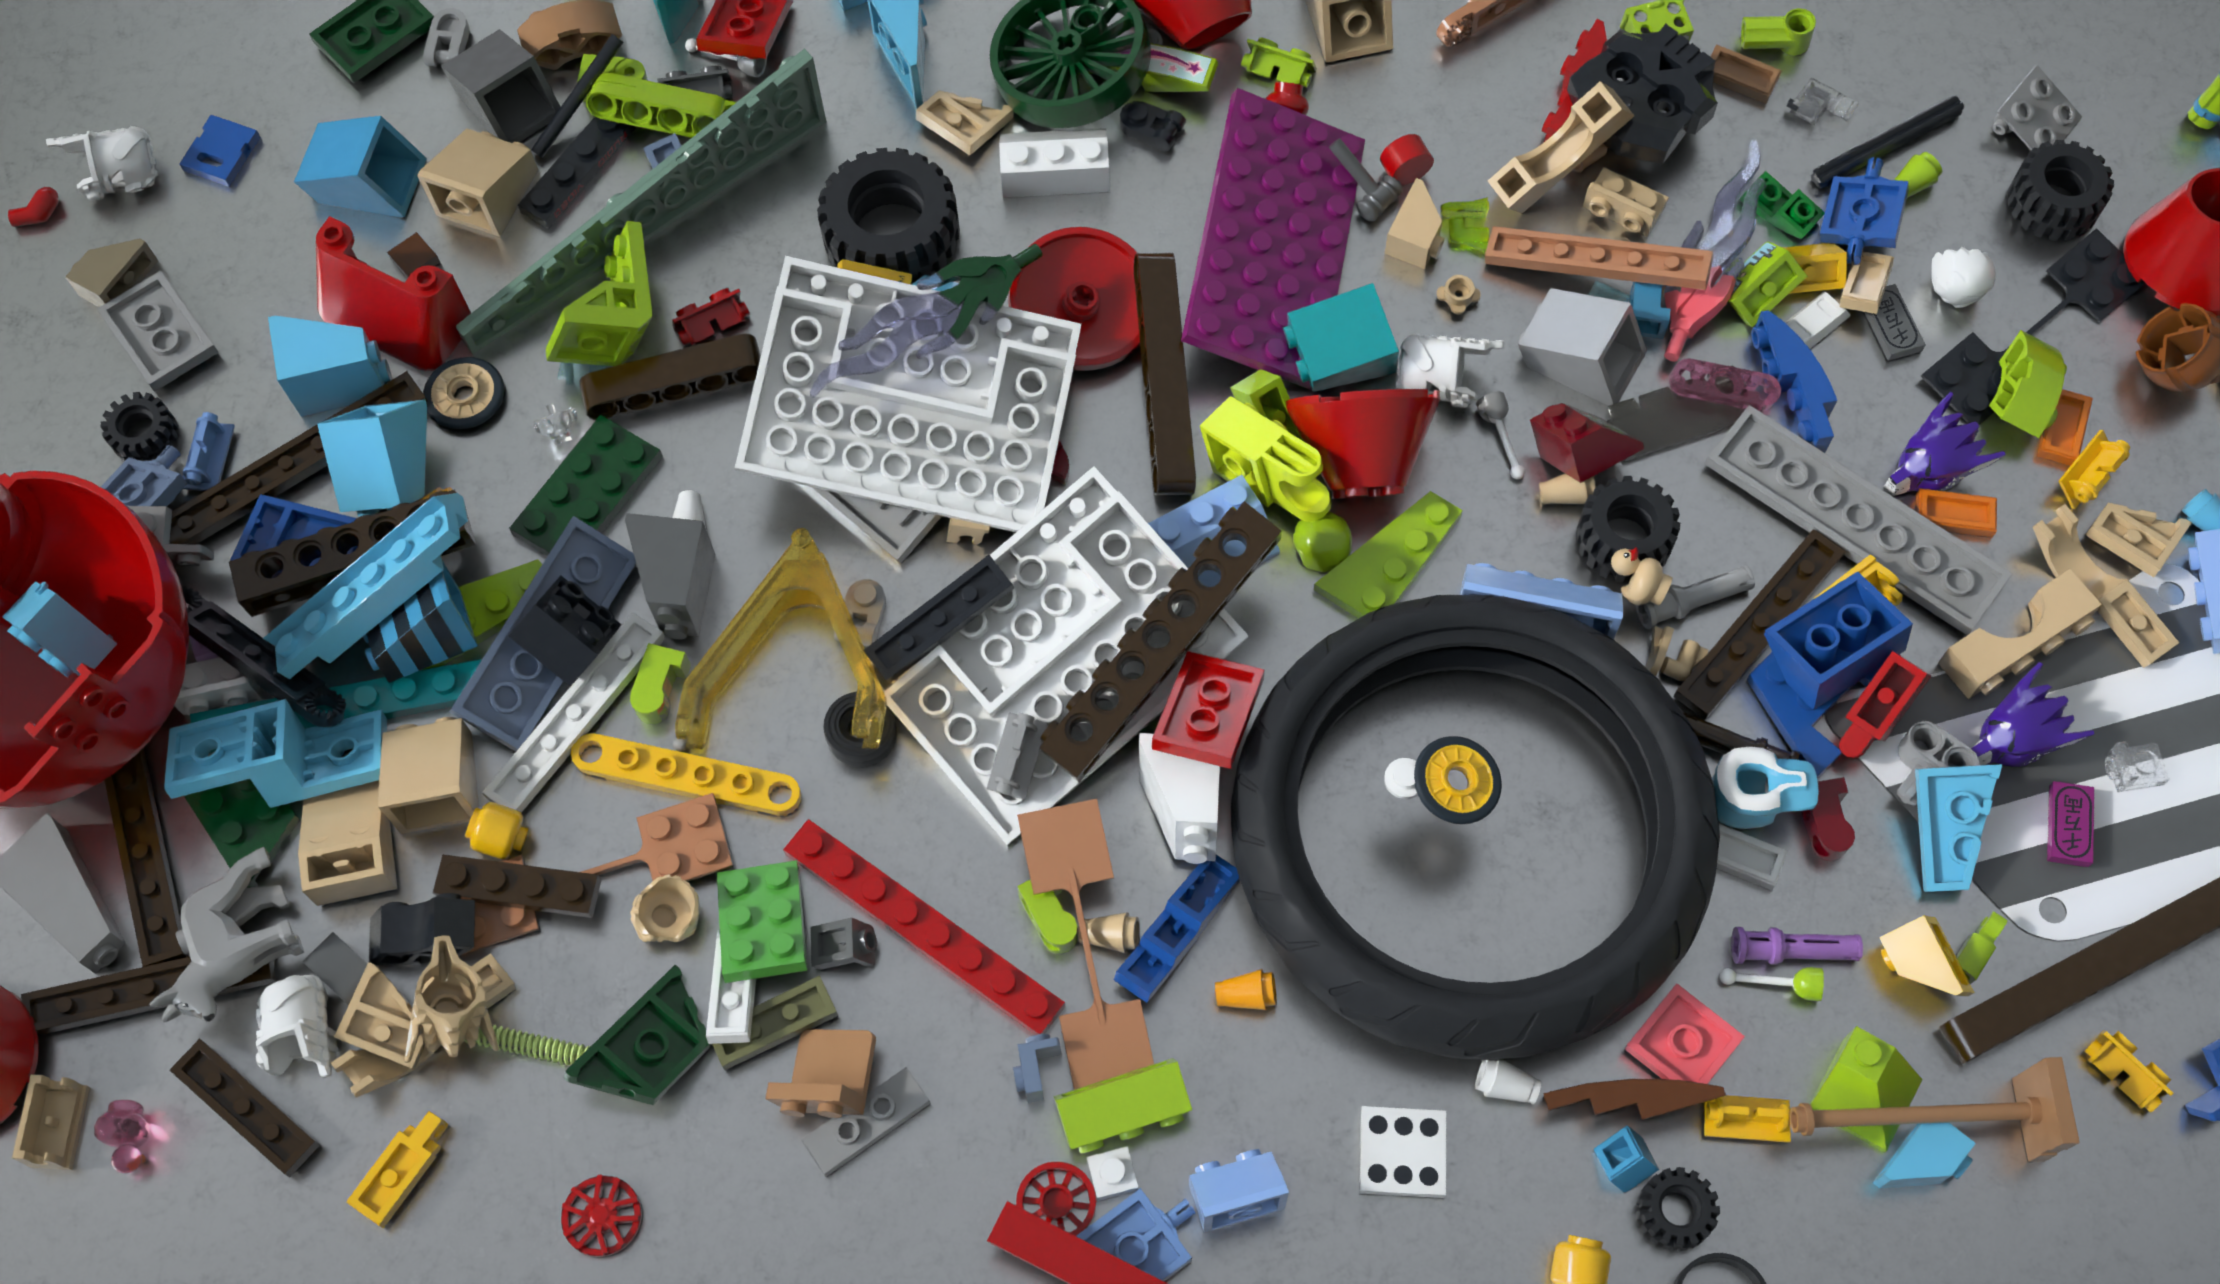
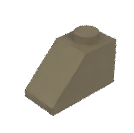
M140 238L88 250L72 266L71 271L65 278L80 297L100 307L139 284L156 265L158 259L144 240Z

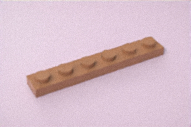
M1493 226L1485 252V263L1497 266L1706 290L1713 263V251Z

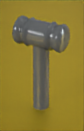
M1340 138L1329 146V149L1367 194L1364 195L1363 200L1357 203L1359 214L1368 221H1375L1392 202L1396 201L1397 197L1402 195V185L1396 178H1392L1390 175L1384 176L1382 181L1376 183Z

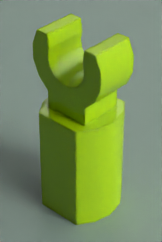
M1994 911L1990 914L1989 918L1986 916L1983 919L1976 933H1972L1967 937L1956 955L1970 984L1977 980L1995 951L1996 946L1993 943L2008 922V920Z

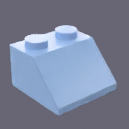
M1260 1149L1249 1150L1237 1155L1236 1162L1220 1166L1219 1161L1208 1162L1196 1167V1173L1189 1175V1186L1203 1233L1281 1211L1286 1207L1289 1191L1272 1152L1261 1154Z

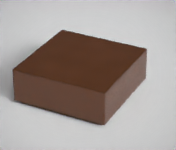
M417 232L387 252L390 259L407 279L417 268L428 265L435 266L440 263L436 253Z

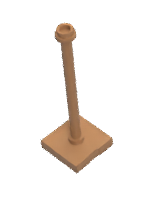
M2062 1057L2044 1058L2013 1077L2012 1083L2016 1098L2014 1103L1812 1110L1809 1103H1800L1797 1107H1791L1790 1109L1792 1131L1794 1133H1801L1803 1136H1811L1814 1128L2020 1120L2028 1162H2045L2056 1156L2060 1151L2068 1150L2080 1143Z

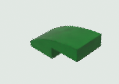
M1767 171L1739 198L1743 204L1758 216L1780 230L1800 239L1825 214L1800 189L1792 195Z

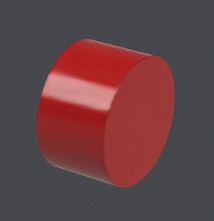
M1408 134L1390 143L1381 153L1380 162L1388 175L1396 178L1402 186L1413 183L1416 178H1422L1433 166L1434 158L1419 135Z

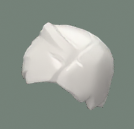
M1961 247L1958 251L1947 249L1943 255L1937 252L1932 258L1931 265L1934 291L1941 296L1944 302L1952 304L1955 308L1966 307L1980 300L1993 288L1996 279V270L1991 258L1986 252L1982 253L1979 249L1969 251L1965 247Z

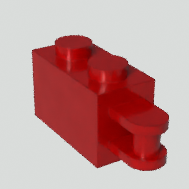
M1892 651L1845 717L1853 723L1840 740L1839 748L1842 754L1847 757L1858 758L1866 753L1876 738L1880 741H1886L1932 675L1905 657Z

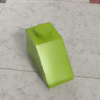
M1260 369L1230 387L1235 399L1243 404L1250 403L1262 416L1271 421H1279L1286 427L1289 433L1302 440L1286 409V401L1290 397L1280 376Z

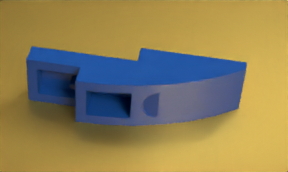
M1761 311L1755 327L1752 328L1751 336L1754 347L1760 349L1763 358V376L1766 381H1770L1774 394L1787 392L1789 408L1792 411L1795 410L1799 421V437L1825 453L1834 437L1828 418L1838 401L1832 385L1821 364L1803 340L1771 311Z

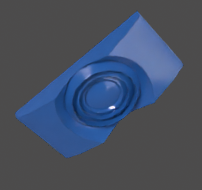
M260 494L230 561L241 558L247 552L263 551L279 546L281 542L288 539H301L316 534L320 529L326 527H338L354 522L356 518ZM358 546L352 547L347 554L354 552ZM320 558L313 560L309 566L315 565ZM282 570L277 571L272 578L280 575Z

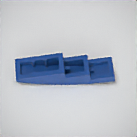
M1216 855L1215 861L1200 863L1169 898L1164 911L1142 935L1139 945L1116 971L1113 980L1148 1003L1190 950L1240 881L1237 868Z

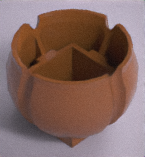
M2184 303L2181 304L2179 311L2174 310L2172 307L2162 310L2143 327L2137 339L2141 350L2136 351V356L2143 372L2154 384L2169 391L2189 392L2192 389H2202L2209 384L2220 382V319L2213 312L2195 304ZM2196 353L2193 357H2191L2188 361L2185 362V355Z

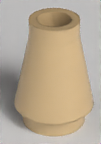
M1562 474L1539 483L1543 505L1585 504L1590 494L1593 495L1596 488L1594 476L1580 483L1569 475Z
M1128 912L1084 919L1089 944L1127 953L1129 949L1135 950L1139 945L1140 921L1138 917L1130 916ZM1078 927V939L1079 942L1082 943L1081 933Z

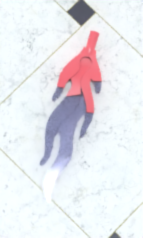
M1755 139L1750 141L1749 156L1745 165L1716 195L1712 223L1704 240L1698 246L1704 234V228L1701 221H1696L1681 246L1682 248L1713 251V263L1706 290L1682 287L1681 292H1679L1676 286H1665V304L1667 308L1671 309L1670 330L1672 337L1664 357L1669 361H1678L1688 338L1692 339L1700 328L1723 309L1732 295L1739 274L1744 268L1743 259L1736 257L1749 243L1755 231L1758 198L1766 187L1764 179L1759 178L1748 188L1740 217L1734 222L1737 200L1760 166L1761 154ZM1722 274L1720 280H1719V281L1716 283V285H1715V282L1717 281V279L1719 278V276Z

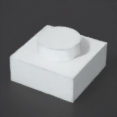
M1128 1146L1087 1157L1097 1202L1138 1190Z

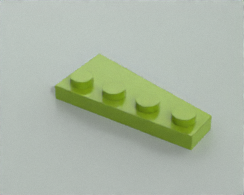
M1428 492L1314 584L1313 590L1358 619L1369 612L1398 603L1459 521L1463 510L1434 492Z
M539 559L459 587L477 645L502 629L542 566ZM465 652L423 670L442 667Z

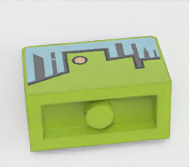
M1767 241L1730 274V276H1734L1736 283L1728 303H1730L1745 324L1753 327L1757 323L1761 311H1771L1808 276L1787 249Z

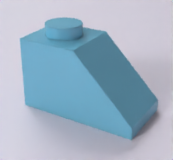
M1950 1123L1916 1124L1874 1180L1873 1184L1881 1189L1937 1185L1951 1176L1959 1179L1973 1161L1967 1154L1976 1143Z

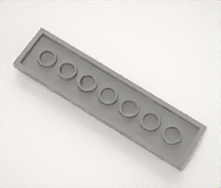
M1751 405L1745 409L1705 462L1706 466L1810 533L1815 529L1845 550L1844 556L1855 563H1860L1871 554L1876 558L1877 562L1893 572L1900 580L1899 583L1892 587L1966 635L1970 634L2013 574Z

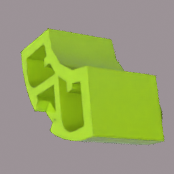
M2020 330L1999 361L2002 368L2001 381L1997 393L1989 406L2002 420L2039 438L2043 431L2051 427L2057 418L2058 411L2056 406L2062 392L2067 366L2064 364L2062 354L2057 348Z

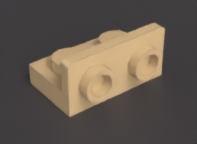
M1603 167L1596 181L1591 182L1587 188L1582 207L1590 210L1598 217H1605L1622 225L1628 231L1638 232L1648 237L1666 207L1669 197Z

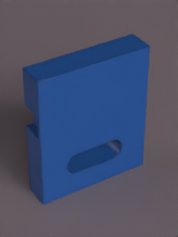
M210 115L202 127L204 132L200 137L195 138L179 165L185 172L230 187L261 137L255 129ZM208 159L222 165L216 167L203 161Z

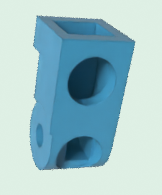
M1633 282L1629 303H1631L1643 337L1664 339L1670 322L1671 311L1670 308L1660 307L1666 285Z

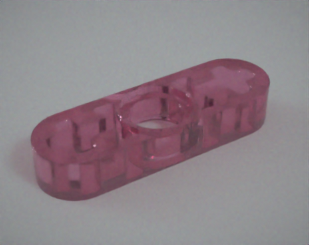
M1691 358L1679 361L1669 375L1671 389L1680 396L1743 409L1751 405L1760 412L1766 411L1775 404L1781 395V386L1772 375ZM1685 370L1690 372L1692 379H1695L1690 385L1685 384V378L1681 376ZM1706 374H1709L1710 376L1706 381L1704 389L1703 385L1705 384V381H1703L1702 379L1705 377ZM1720 376L1729 378L1734 384V391L1729 394L1720 392L1715 386V379ZM1759 385L1764 387V393L1769 394L1764 400L1759 398V392L1754 391ZM1744 387V389H1746L1747 391L1743 396H1740V393Z

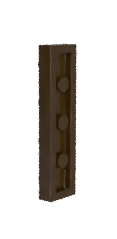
M443 854L433 894L437 896L443 893H455L461 895V899L475 900V903L593 918L602 879L597 874Z
M200 1038L169 1070L289 1178L320 1146L319 1143Z

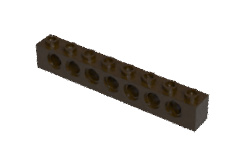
M1245 501L1238 510L1231 507L1225 513L1218 524L1222 528L1213 540L1206 537L1193 553V556L1197 558L1188 570L1181 567L1168 583V586L1171 588L1162 601L1159 598H1155L1142 615L1146 619L1137 631L1131 628L1125 633L1117 645L1120 649L1118 654L1111 662L1108 659L1101 662L1091 676L1095 680L1086 692L1080 689L1068 702L1066 709L1069 712L1060 723L1054 720L1041 735L1040 739L1043 741V744L1040 746L1042 753L1079 783L1281 540L1282 530ZM1239 540L1245 545L1246 550L1240 556L1234 557L1228 555L1223 548L1227 542ZM1213 570L1220 575L1221 580L1213 587H1206L1199 582L1198 578L1202 572ZM1182 600L1190 601L1196 607L1194 613L1186 618L1178 617L1173 612L1175 604ZM1155 631H1164L1170 636V641L1163 648H1153L1147 642L1150 634ZM1138 661L1143 664L1145 670L1141 677L1128 679L1122 674L1123 667L1128 662ZM1109 691L1117 694L1119 702L1112 710H1102L1097 706V699L1102 693ZM1080 722H1086L1093 726V734L1086 741H1076L1071 737L1073 727Z

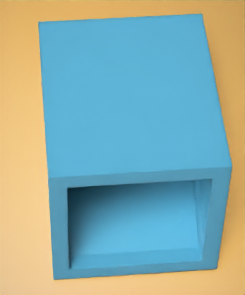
M282 316L268 317L277 381L301 417L349 406L392 380L389 364L386 359L381 360L377 342L375 340L370 341L363 328Z
M426 400L364 406L317 424L340 512L356 511L357 516L372 515L380 512V509L387 508V511H389L398 504L412 503L424 497L427 430Z

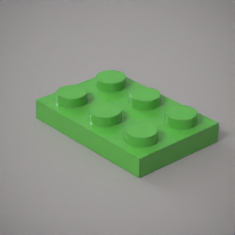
M797 860L717 872L721 965L724 982L731 983L807 971L800 870Z

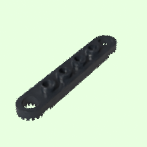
M182 586L185 602L189 604L187 608L189 635L278 700L286 699L293 711L311 724L319 727H332L342 722L345 716L346 703L345 698H342L341 694L337 695V691L330 690L325 686L324 681L306 668L301 669L291 679L278 673L274 645L264 640L260 635L214 602H208L202 598L198 591L194 592L193 588L190 587L188 590L186 586ZM326 705L333 709L332 712L328 710V713H326V710H323V712H321V709L317 710L316 706Z

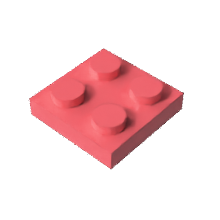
M1676 983L1624 1049L1661 1079L1708 1084L1745 1036Z

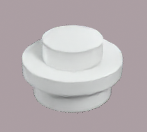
M1400 758L1394 760L1387 767L1384 782L1387 790L1393 796L1400 799H1411L1418 796L1414 785L1415 760Z

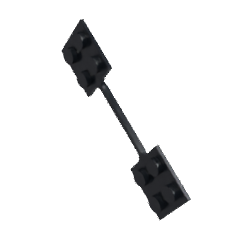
M2096 228L2046 270L2063 287L2066 297L2065 300L2026 333L2033 335L2070 303L2081 305L2100 323L2140 289L2145 282L2141 280L2138 283L2134 279L2126 265L2124 254ZM1972 332L1925 371L1921 377L1943 399L1952 392L1954 395L1949 405L1957 413L1963 414L1962 418L1968 424L1977 422L1980 425L1994 413L1989 405L1996 395L2001 381L2002 368L1999 361L2007 349L2002 352H1995Z

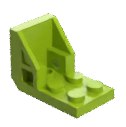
M627 221L621 235H616L614 250L611 255L606 256L604 264L605 276L610 277V281H603L563 309L546 346L547 361L617 366L624 364L633 356L653 316L641 222Z

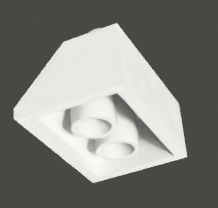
M1106 128L1000 134V173L1003 198L1110 192Z

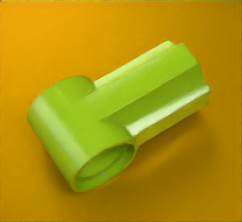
M1797 8L1790 10L1785 16L1743 17L1740 37L1741 47L1743 49L1780 48L1788 55H1801L1810 46L1816 25L1815 16L1806 9Z

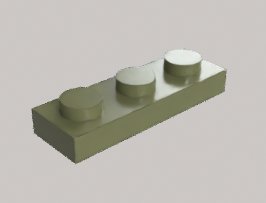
M819 975L753 1007L750 1042L717 1043L712 1045L723 1069L727 1070L801 1034L807 1029H812L837 1017L838 1013Z

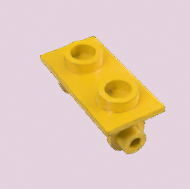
M2099 430L2058 481L2072 509H2076L2081 502L2087 503L2089 500L2096 499L2099 491L2111 478L2108 472H2116L2120 465L2129 458L2130 445L2124 440L2108 441L2104 430Z
M2103 1030L2101 1033L2108 1040L2104 1044L2094 1040L2084 1050L2090 1056L2088 1061L2093 1063L2111 1081L2123 1070L2129 1075L2118 1088L2134 1101L2140 1109L2145 1107L2150 1113L2153 1112L2163 1102L2157 1096L2162 1090L2170 1096L2174 1094L2166 1086L2171 1079L2152 1061L2145 1067L2132 1054L2138 1048L2119 1031L2111 1036L2107 1031Z
M1726 1095L1704 1102V1136L1790 1143V1100Z

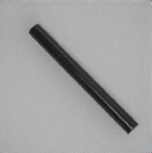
M611 34L531 151L541 158L545 156L592 89L596 79L604 72L624 43L623 41Z

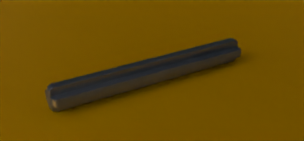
M1950 96L1816 167L1813 170L1811 179L1818 188H1824L1832 184L1834 176L1845 177L1866 166L1870 158L1874 157L1875 161L1877 158L1883 157L1958 117L1964 109V104L1958 96Z

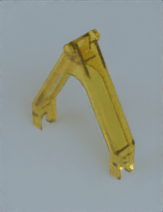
M798 528L792 533V543L685 680L675 723V734L677 739H687L686 749L704 748L714 703L780 618L794 609L808 606L823 608L827 611L857 680L858 689L852 719V736L864 738L862 749L879 748L887 698L869 657L863 651L865 647L830 569L829 562L818 549L807 529Z

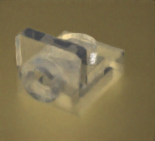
M2127 741L2117 742L2105 755V770L2109 779L2114 781L2117 792L2162 786L2170 780L2157 743L2129 747Z

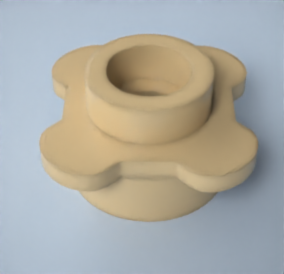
M1454 275L1447 280L1445 286L1437 289L1436 296L1440 301H1445L1451 307V311L1454 314H1463L1469 304L1480 300L1481 292L1475 288L1470 278L1463 275ZM1455 293H1460L1462 296L1458 297Z

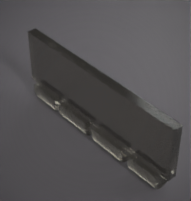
M1731 365L1707 374L1710 387H1708L1705 378L1701 375L1673 384V392L1676 398H1674L1668 386L1640 395L1638 398L1642 408L1640 410L1634 398L1609 405L1608 413L1611 419L1607 421L1644 444L1645 449L1623 461L1626 462L1732 427L1749 405L1762 412L1746 376L1739 377L1736 368Z

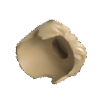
M670 874L664 877L660 876L635 897L630 911L631 921L643 942H662L667 940L680 942L694 934L699 919L700 905L698 894L689 882L682 880L681 877L676 875L673 877Z

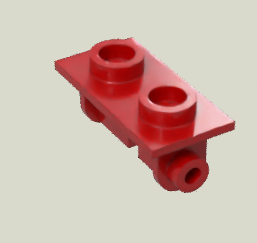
M729 288L722 289L709 297L711 302L697 307L696 303H693L676 312L677 318L672 319V326L674 329L682 327L683 330L677 332L682 344L685 346L690 343L694 346L714 336L715 332L710 324L713 320H716L721 331L744 322V317L749 316L750 312L744 301L739 304L736 301L740 298V289L730 292Z

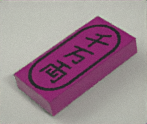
M2053 781L2049 785L2047 861L2089 867L2093 864L2094 787Z

